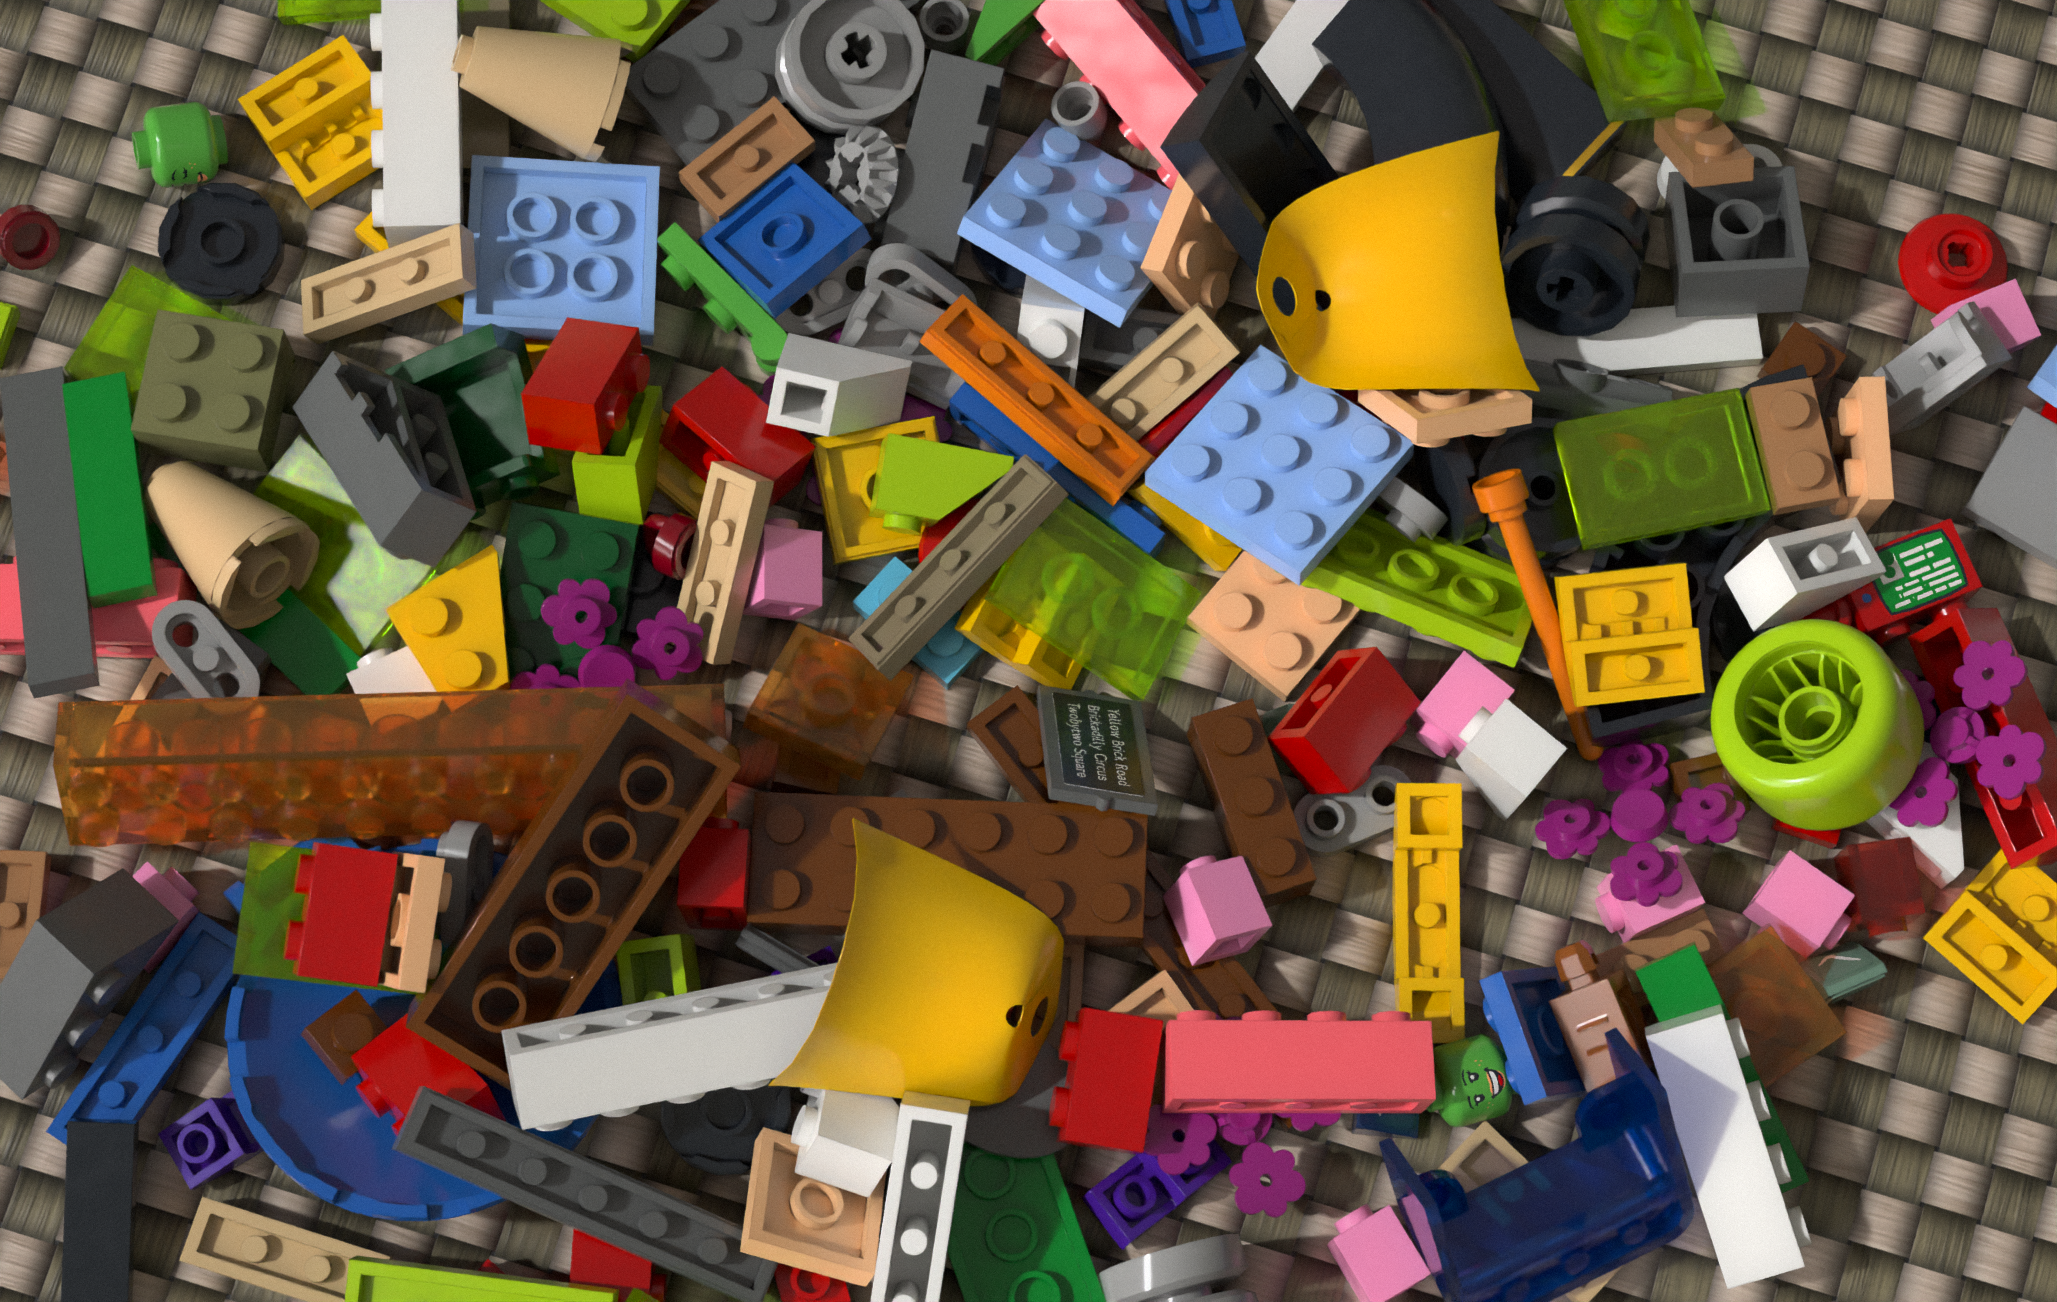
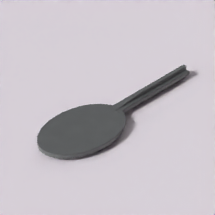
M748 923L735 943V946L781 973L820 966ZM1006 1017L1008 1024L1012 1027L1018 1026L1017 1021ZM1031 1030V1035L1034 1036L1036 1032ZM1046 1040L1044 1041L1016 1094L1001 1103L987 1106H970L965 1143L995 1155L1018 1159L1048 1156L1059 1152L1069 1145L1056 1142L1058 1127L1049 1126L1048 1122L1054 1087H1065L1068 1063L1065 1060H1059V1052Z

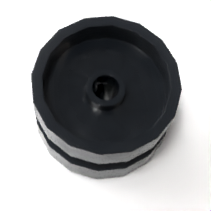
M1558 176L1534 185L1520 198L1508 236L1509 240L1501 261L1505 293L1509 307L1517 316L1535 328L1560 336H1592L1613 329L1629 315L1636 297L1641 276L1640 270L1645 260L1650 240L1646 215L1634 198L1611 183L1588 176Z
M1533 417L1530 424L1508 427L1504 434L1496 436L1473 460L1476 469H1473L1475 476L1469 477L1471 488L1474 483L1491 474L1508 469H1521L1530 494L1525 499L1528 509L1523 513L1542 571L1561 565L1603 527L1612 508L1614 476L1605 452L1586 431L1563 419ZM1486 513L1487 524L1485 533H1483V537L1473 540L1471 543L1480 553L1513 566L1498 522H1491L1488 513Z

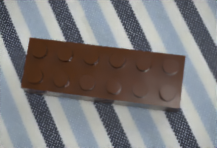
M627 678L442 955L436 978L434 980L427 979L425 993L418 992L409 1005L405 1027L511 1091L501 1030L575 1015L740 769L739 748Z
M755 792L747 923L764 933L846 935L855 894L857 852L852 821L855 818L972 872L1027 901L1043 912L1058 927L1066 945L1144 948L1149 815L1115 809L1100 811L1096 806L1084 804Z

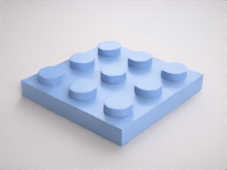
M1045 119L963 216L957 234L1120 328L1153 285V282L1141 269V265L1172 190L1133 169L1124 161L1112 157L1086 141L1079 140L1076 135Z
M472 155L468 229L474 234L477 288L464 293L462 335L492 323L522 334L524 339L554 340L565 320L569 317L639 327L641 345L653 346L660 166Z
M1260 345L1145 471V485L1300 586L1413 457L1414 444L1406 436L1330 388L1306 381L1293 371L1286 360Z

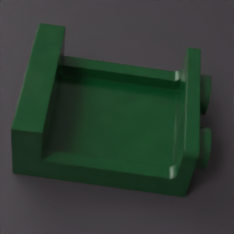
M490 323L385 369V373L441 396L477 511L470 521L483 516L486 513V506L502 499L512 501L530 497L540 490V483L561 475L554 448L531 445L528 441L521 393L533 375V370L522 334Z

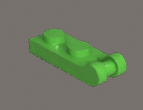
M674 222L657 238L662 253L666 258L660 264L661 268L683 291L686 292L693 285L709 301L703 306V309L717 326L728 335L736 328L751 343L752 351L760 370L767 376L775 375L787 334Z

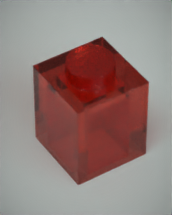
M1911 836L1847 845L1834 857L1838 884L1855 895L1844 911L1846 915L1852 918L1847 928L1848 932L1868 930L1869 939L1896 937L1908 933L1907 924H1911L1925 913Z

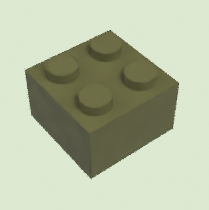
M157 309L131 425V432L144 453L269 473L295 355L284 329Z

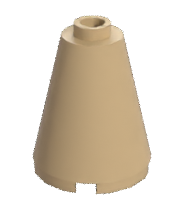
M477 26L472 37L463 34L460 36L453 56L451 71L461 74L459 80L461 88L578 157L596 162L605 147L593 142L599 128L609 131L613 129L624 96L631 66L630 62L621 60V58L632 51V44L614 38Z
M188 461L165 464L159 467L147 481L144 497L147 512L213 613L230 627L235 629L254 627L273 617L283 608L276 599L290 585L299 592L307 582L318 559L320 541L303 519Z

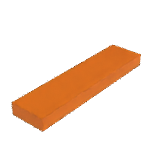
M964 294L926 330L919 341L1111 506H1114L1155 460L1151 453Z

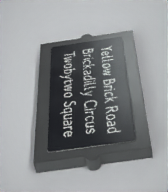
M1039 685L1036 698L1049 799L1096 806L1100 811L1115 809L1155 816L1158 802L1141 701L1099 695L1092 690L1080 692Z

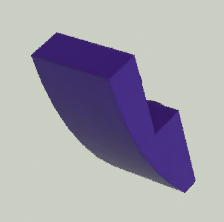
M230 1091L221 1098L211 1097L158 1133L190 1190H195L264 1151L248 1128L238 1108L233 1091Z
M1175 1132L1172 1134L1176 1142L1183 1141V1136L1180 1133ZM1213 1139L1207 1144L1210 1150V1157L1205 1164L1195 1166L1190 1163L1185 1172L1172 1176L1160 1169L1157 1156H1149L1143 1152L1136 1154L1091 1188L1081 1199L1123 1250L1216 1177L1232 1161Z

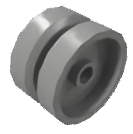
M811 0L789 23L776 49L775 78L784 102L802 122L824 133L846 135L850 126L877 127L913 94L924 70L925 43L916 18L900 0ZM841 54L851 56L855 62L850 66L847 65L842 59Z
M1239 1234L1215 1236L1170 1247L1128 1260L1099 1273L1106 1302H1258L1256 1292L1247 1289L1212 1293V1288L1238 1279L1248 1267Z

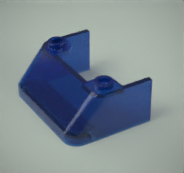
M1616 1027L1604 1033L1616 1079L1590 1091L1579 1104L1575 1113V1126L1579 1138L1476 1189L1465 1193L1463 1186L1456 1176L1447 1170H1430L1417 1175L1391 1137L1379 1142L1399 1211L1445 1302H1550L1675 1240L1689 1227L1694 1217L1695 1207L1667 1091Z

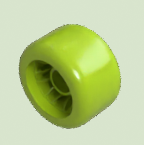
M1807 619L1788 622L1769 629L1746 644L1735 655L1724 670L1714 693L1711 708V732L1716 751L1727 771L1764 811L1788 825L1806 830L1823 831L1842 829L1864 822L1879 814L1898 798L1912 779L1922 754L1924 719L1919 701L1910 683L1886 652L1873 639L1862 631L1841 622Z

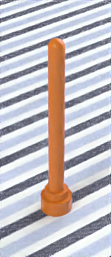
M1508 469L1480 479L1472 486L1479 509L1482 513H1488L1491 522H1498L1578 751L1584 759L1589 761L1596 760L1603 754L1604 747L1592 746L1584 707H1576L1574 705L1559 616L1523 513L1528 509L1525 499L1530 494L1521 469Z

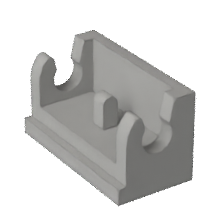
M873 277L851 307L838 344L912 361L906 392L945 410L949 407V400L961 385L966 382L919 342L926 330L945 310Z
M1974 301L1966 303L1946 321L1888 364L1881 366L1872 373L1871 377L1885 376L1890 435L1919 427L2012 359Z

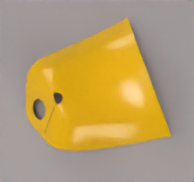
M1499 131L1415 152L1340 177L1295 200L1272 221L1261 256L1256 291L1265 319L1285 358L1296 374L1310 383L1325 388L1342 390L1516 389L1540 392L1539 387L1526 368L1514 335L1499 255L1495 217V165ZM1277 277L1286 279L1293 289L1296 304L1294 313L1291 316L1281 313L1275 304L1272 288L1273 282ZM1316 290L1325 291L1330 295L1331 304L1324 311L1317 309L1318 305L1315 300Z
M853 818L857 852L855 894L843 948L836 965L832 983L812 1032L793 1062L768 1086L814 1088L893 1098H903L904 1091L906 1090L970 1100V1106H987L1005 1101L1019 1090L1044 1044L1057 1012L1064 940L1058 927L1043 912L1004 888ZM1047 997L1048 1006L1045 1019L1039 1031L1032 1036L1031 1025L1035 1011L1042 999ZM1022 1005L1023 1010L1018 1026L1012 1027L1006 1020V1013L1012 1006Z

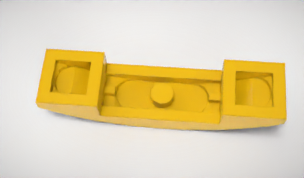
M1397 783L1394 805L1392 884L1396 1011L1410 1013L1411 1021H1431L1433 1044H1447L1465 1038L1464 978H1461L1459 878V850L1463 848L1462 783Z

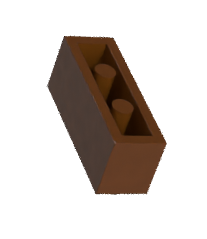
M1253 698L1191 717L1187 738L1229 858L1243 856L1265 908L1310 894L1317 878Z

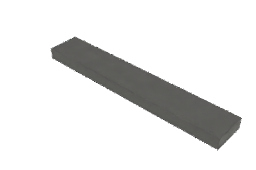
M63 366L0 378L28 686L34 699L100 686L92 607L87 595L62 384L68 383Z
M419 1086L392 1147V1150L740 1302H763L778 1266V1262L740 1252L742 1226L425 1086Z

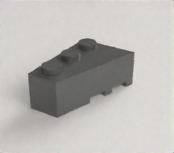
M931 49L920 93L914 92L909 106L905 127L911 130L906 149L898 148L896 152L898 158V181L891 206L875 223L873 241L881 242V246L891 243L910 245L955 277L966 240L958 235L957 232L963 216L977 201L1001 118L1004 68Z
M332 351L292 408L378 545L398 559L409 560L411 558L435 568L477 512L441 396Z
M124 868L37 919L0 984V1080L21 1100L44 1085H47L50 1089L58 1087L75 1071L80 1062L77 1058L78 1054L98 1031L103 1021L179 922L167 908Z

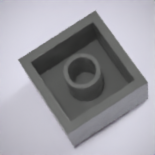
M1794 166L1754 168L1753 181L1692 188L1680 172H1669L1663 222L1676 317L1801 311L1810 265Z

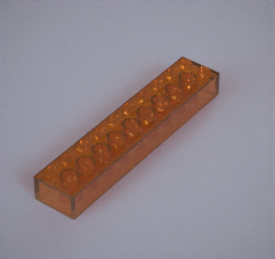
M724 684L641 686L726 740ZM621 687L58 702L53 768L70 846L89 845L92 847H107L112 844L156 843L159 845H174L179 842L209 841L240 843L246 840L274 839L306 841L312 838L339 837L372 839L378 836L404 835L438 837L446 831L449 832L457 820L487 823L493 835L525 832ZM727 788L707 818H727Z

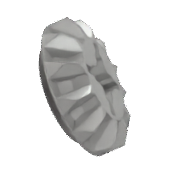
M850 126L846 137L835 139V156L826 161L830 168V178L824 183L823 187L832 192V197L859 219L864 226H867L881 218L892 202L898 181V158L895 146L884 130L876 126Z

